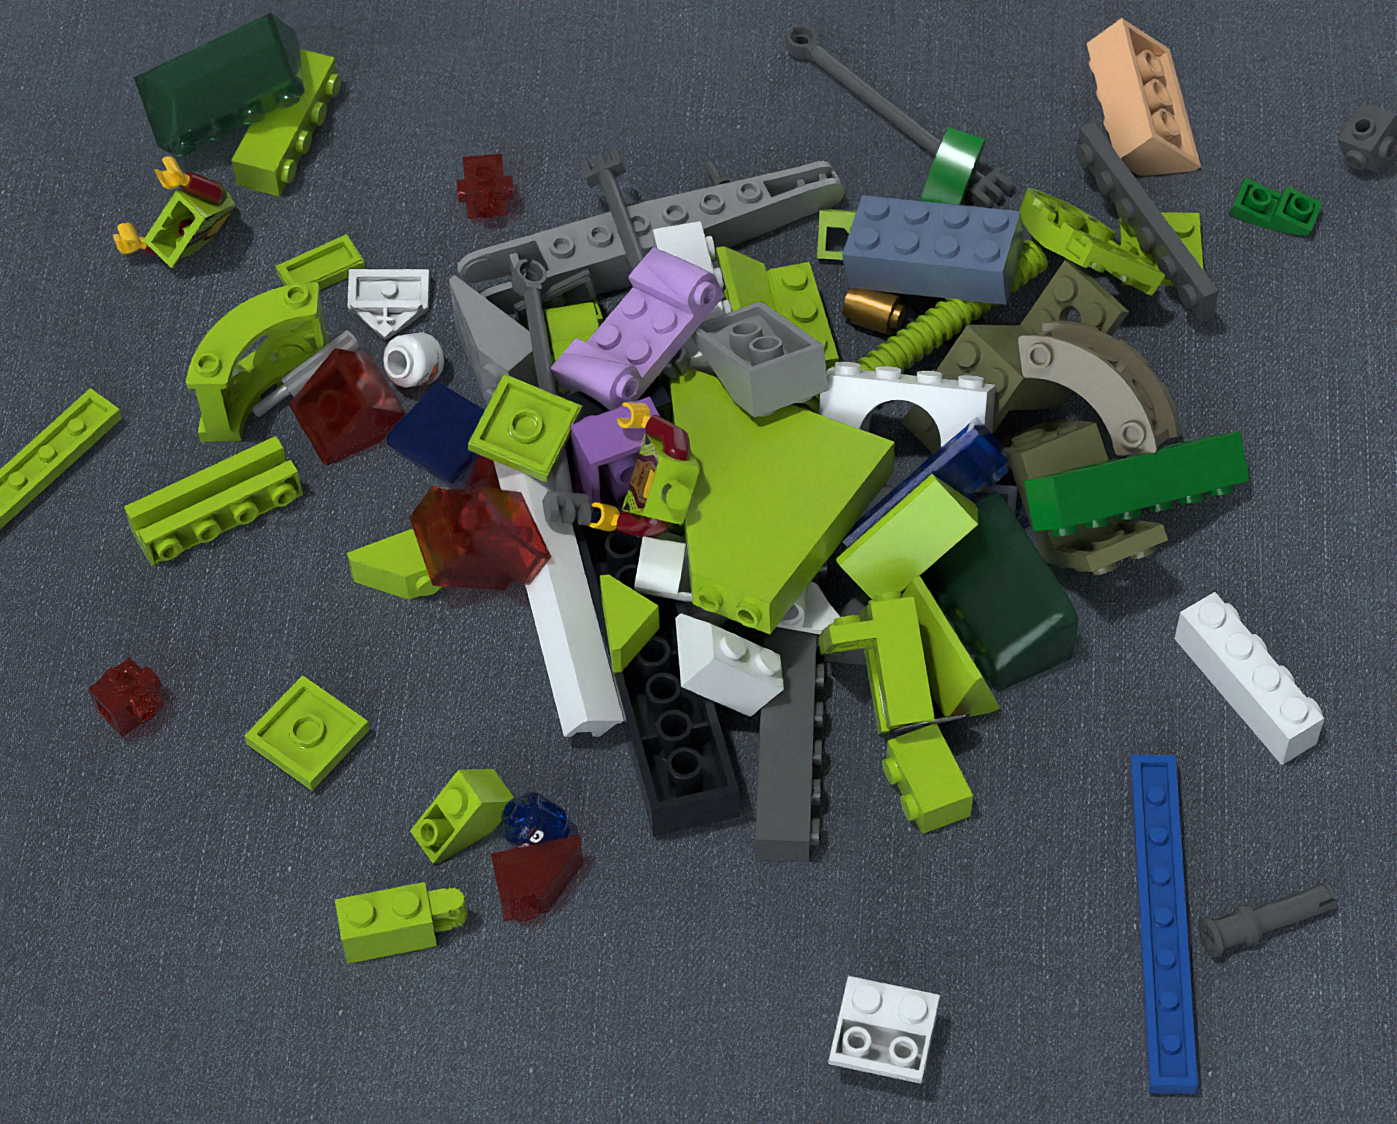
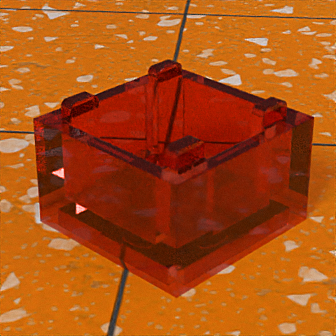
M432 486L409 516L432 586L505 590L521 570L502 492Z

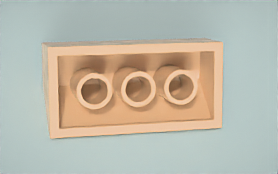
M1121 18L1087 43L1091 59L1089 66L1095 75L1098 88L1096 95L1102 104L1105 116L1103 123L1109 133L1112 147L1127 168L1140 177L1196 171L1201 167L1170 49Z

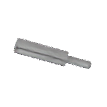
M346 330L281 378L283 385L254 405L252 411L257 417H260L290 394L294 398L359 351L361 346L358 340L350 331Z

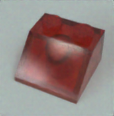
M334 348L289 403L292 412L322 463L326 465L335 463L382 442L405 414L370 354Z

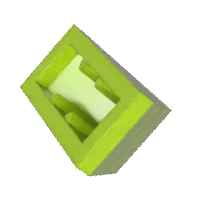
M609 574L600 575L601 598L613 673L622 672L658 631L659 609L658 605Z

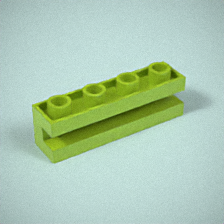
M274 436L124 506L133 535L151 566L162 561L174 559L181 552L200 543L210 542L219 534L238 525L248 524L256 519L257 516L276 507L286 506L295 498L302 496L303 492L296 467L291 460H286L284 448L278 438Z

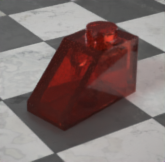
M479 487L458 515L473 549L523 585H530L551 558L550 552L521 492Z
M579 835L491 853L493 873L503 920L529 921L536 918L539 914L549 912L583 865L582 846Z

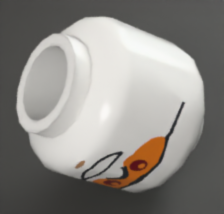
M423 332L399 335L392 339L385 348L383 357L384 368L388 377L396 385L407 388L430 384L443 371V350L439 342L432 335Z

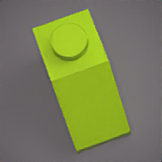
M427 523L347 553L351 576L354 582L407 600L419 596L432 595L440 588L448 586L445 561Z

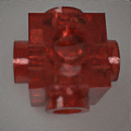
M502 154L463 157L464 179L457 180L458 202L467 204L468 219L507 216L506 199H514L512 175L504 176Z
M130 657L121 664L110 667L105 671L100 680L88 688L95 710L121 737H124L139 724L149 722L157 714L158 710L163 707L158 690L162 687L159 678L148 666L141 669Z

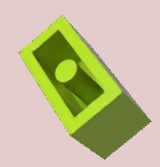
M937 723L887 741L886 759L882 760L885 775L891 785L897 783L902 793L900 802L904 814L909 821H916L922 834L971 816L973 794Z

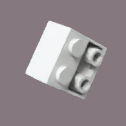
M848 976L830 1052L829 1064L921 1084L933 1040L940 995Z

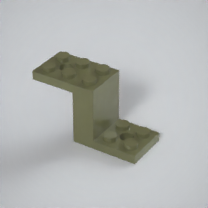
M1065 260L1020 325H967L935 372L942 373V379L958 381L959 376L972 375L984 378L985 384L996 385L993 434L1009 410L1061 409L1073 392L1068 387L1053 381L1023 377L1018 338L1021 335L1041 333V323L1045 321H1068V314L1075 307L1080 312V323L1097 327L1099 331L1113 336L1129 311L1078 264L1071 260ZM914 403L901 423L940 460L941 438L937 424L925 409Z
M1048 418L991 442L990 465H996L997 469L1011 467L1032 531L1033 527L1024 480L1109 460L1095 422ZM1116 515L1109 517L1110 525L1085 529L1084 523L1077 525L1078 533L1052 537L1051 530L1033 532L1043 562L1059 565L1061 569L1073 568L1076 569V572H1092L1094 576L1115 570L1118 567L1116 562L1129 556L1131 559H1139L1153 554L1156 551L1154 546L1167 541L1168 538L1161 523L1137 519L1117 521Z

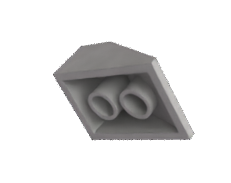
M454 275L450 278L449 285L455 329L486 403L489 404L503 374L538 387L530 332Z
M762 301L704 321L691 335L733 401L753 417L769 416L779 408L793 403L807 402L813 396L828 391L823 345Z

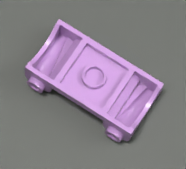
M653 247L628 276L633 288L587 342L575 338L550 368L561 388L567 391L571 389L581 391L600 402L610 411L619 408L624 402L637 401L725 296L712 273L682 258Z

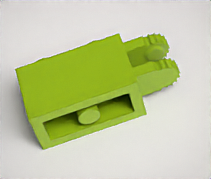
M425 882L335 899L340 935L347 964L436 947V932L451 930L453 927L457 928L466 923L468 910L466 909L464 893L460 889H455V887H449L447 890L442 888L427 891Z

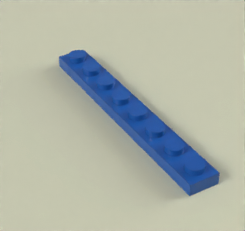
M1131 754L1129 764L1149 1093L1196 1094L1198 1079L1176 755Z

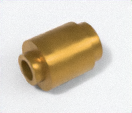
M850 288L843 304L842 316L850 318L852 324L888 335L892 328L899 329L904 318L905 306L900 305V296L889 292Z

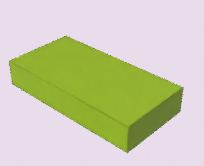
M347 234L275 266L277 275L284 286L304 282H317L320 290L349 278V269H366L364 259Z

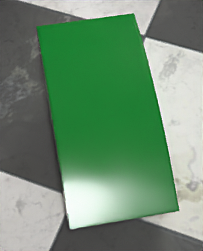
M948 127L934 159L920 201L963 205L972 177H975L986 139Z
M1245 177L1239 186L1228 214L1269 230L1309 236L1323 202L1289 186H1286L1280 194Z

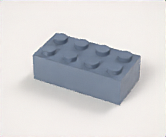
M862 195L842 254L848 288H863L875 291L1006 305L1024 246L1021 211Z

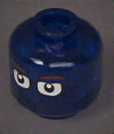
M535 791L525 793L519 798H512L504 807L501 819L504 821V838L511 845L533 858H541L548 854L553 855L557 853L569 836L570 827L567 824L566 811L558 804Z

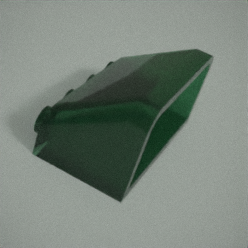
M273 13L264 15L134 77L157 146L165 152L174 153L175 156L191 154L197 149L196 146L206 141L223 139L231 133L232 129L243 124L257 123L265 118L266 113L277 108L291 107L300 101L299 97L305 92L300 44L294 29Z
M992 491L973 501L978 508V525L925 570L920 577L929 585L932 590V596L943 614L946 613L952 621L953 630L963 646H968L973 654L974 664L984 680L989 679L996 692H999L1072 659L1078 618L1070 598L1002 496L998 492Z

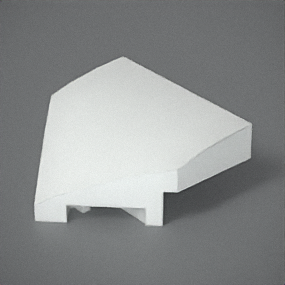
M349 269L348 310L382 339L387 340L429 311L430 271L429 269Z

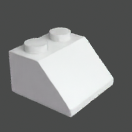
M680 614L675 618L681 687L749 717L784 690L779 654L702 620Z

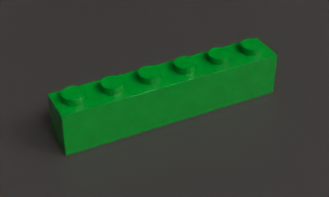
M1241 431L1208 435L1159 447L1155 453L1126 455L1024 480L1033 532L1051 530L1052 537H1061L1078 533L1077 525L1083 523L1085 529L1110 525V516L1116 515L1117 521L1141 517V508L1147 507L1148 513L1172 509V500L1178 499V504L1182 505L1203 501L1204 492H1208L1209 497L1230 494L1234 492L1233 485L1250 481Z

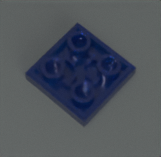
M436 382L386 436L387 445L449 483L454 484L479 456V454L468 450V443L485 409L443 384Z

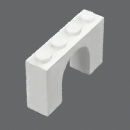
M837 362L835 367H831L826 371L828 391L820 393L819 415L869 432L870 419L879 404L890 400L913 402L921 406L932 416L939 429L941 438L939 479L955 490L980 492L988 484L996 385L985 384L984 378L972 375L959 376L957 381L942 379V373L935 371H918L917 376L903 375L900 368L890 366L876 367V371L860 370V364L853 362Z

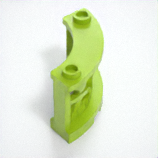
M317 282L286 285L259 294L228 312L205 335L192 357L186 377L187 388L195 390L201 411L198 428L200 442L241 441L245 424L252 413V407L261 401L260 395L274 384L277 387L283 385L281 378L330 343L320 300L319 284ZM269 336L256 351L239 361L251 345L261 337Z

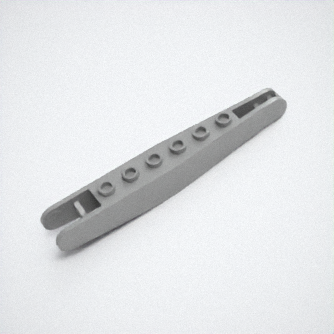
M818 161L796 168L645 201L626 208L644 257L654 247L653 229L701 221L704 236H712L715 254H717V247H734L800 218L818 213L820 209H830L841 201L845 190L832 165L826 161ZM611 212L474 251L462 258L457 267L463 281L477 283L512 275L517 263L522 259H527L528 261L524 268L527 271L533 259L548 268L546 271L547 277L541 291L586 269L590 272L597 294L633 286L628 278L632 270ZM511 281L490 287L480 293L507 315L515 314L513 310L514 304L524 300V297H521L520 294L514 291Z

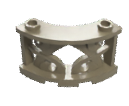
M1045 321L1041 323V333L1024 334L1018 338L1023 377L1053 381L1068 387L1082 396L1092 405L1105 423L1116 455L1155 453L1159 448L1158 446L1169 438L1179 437L1182 434L1179 417L1164 382L1161 384L1156 374L1148 366L1147 363L1149 362L1122 339L1117 340L1107 333L1099 331L1097 327L1071 321Z

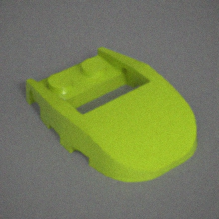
M1030 187L1027 188L1019 208L1021 219L1028 232L1043 247L1082 267L1087 268L1089 266L1101 273L1106 269L1124 283L1152 296L1166 275L1153 268V263L1147 257L1136 255L1138 249L1127 241H1124L1121 245L1113 241L1117 233L1087 212L1045 192Z

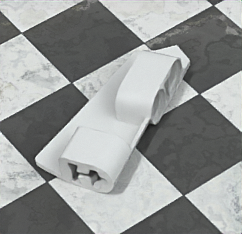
M667 531L657 538L643 536L634 591L640 594L692 602L686 539L684 537ZM810 582L776 627L821 635L828 628V625L834 623V619L840 616L829 604L817 583Z

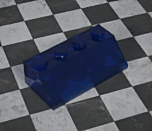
M976 416L860 517L842 542L849 548L931 474L974 502L977 497L973 492L984 482L989 486L994 485L1009 471L1005 464L1010 460L1011 454Z

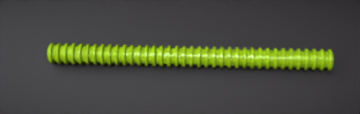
M1031 240L1024 241L1010 293L1016 292L1020 286L1026 285L1029 279H1034L1037 277L1038 272H1044L1048 267L1044 251ZM945 298L944 301L938 302L935 305V309L927 310L925 315H921L916 318L915 322L909 323L906 329H901L897 332L896 336L888 338L887 344L881 343L878 345L877 351L872 350L868 353L867 357L860 358L858 360L860 370L876 371V367L890 366L900 368L901 374H903L905 369H909L914 365V361H921L924 355L932 353L934 348H938L943 344V341L950 340L953 334H958L962 331V327L970 325L972 320L979 319L982 313H987L990 311L991 306L994 307L998 304ZM820 394L813 396L807 402L799 403L798 406L819 414ZM684 522L682 525L670 523L668 529L676 534H682L685 531Z

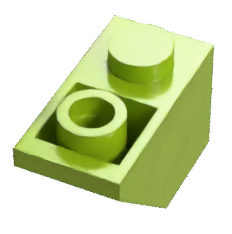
M494 769L458 770L410 832L433 864H439L493 832L517 801Z

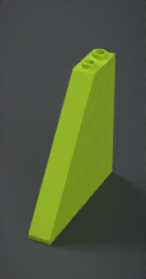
M674 363L672 366L676 369L679 378L669 377L672 423L687 432L690 438L691 451L700 465L698 478L684 520L692 602L706 611L717 613L740 622L744 626L771 634L893 475L895 442L792 404L777 409L775 413L769 416L753 417L733 401L719 378L690 367L683 376L677 364Z

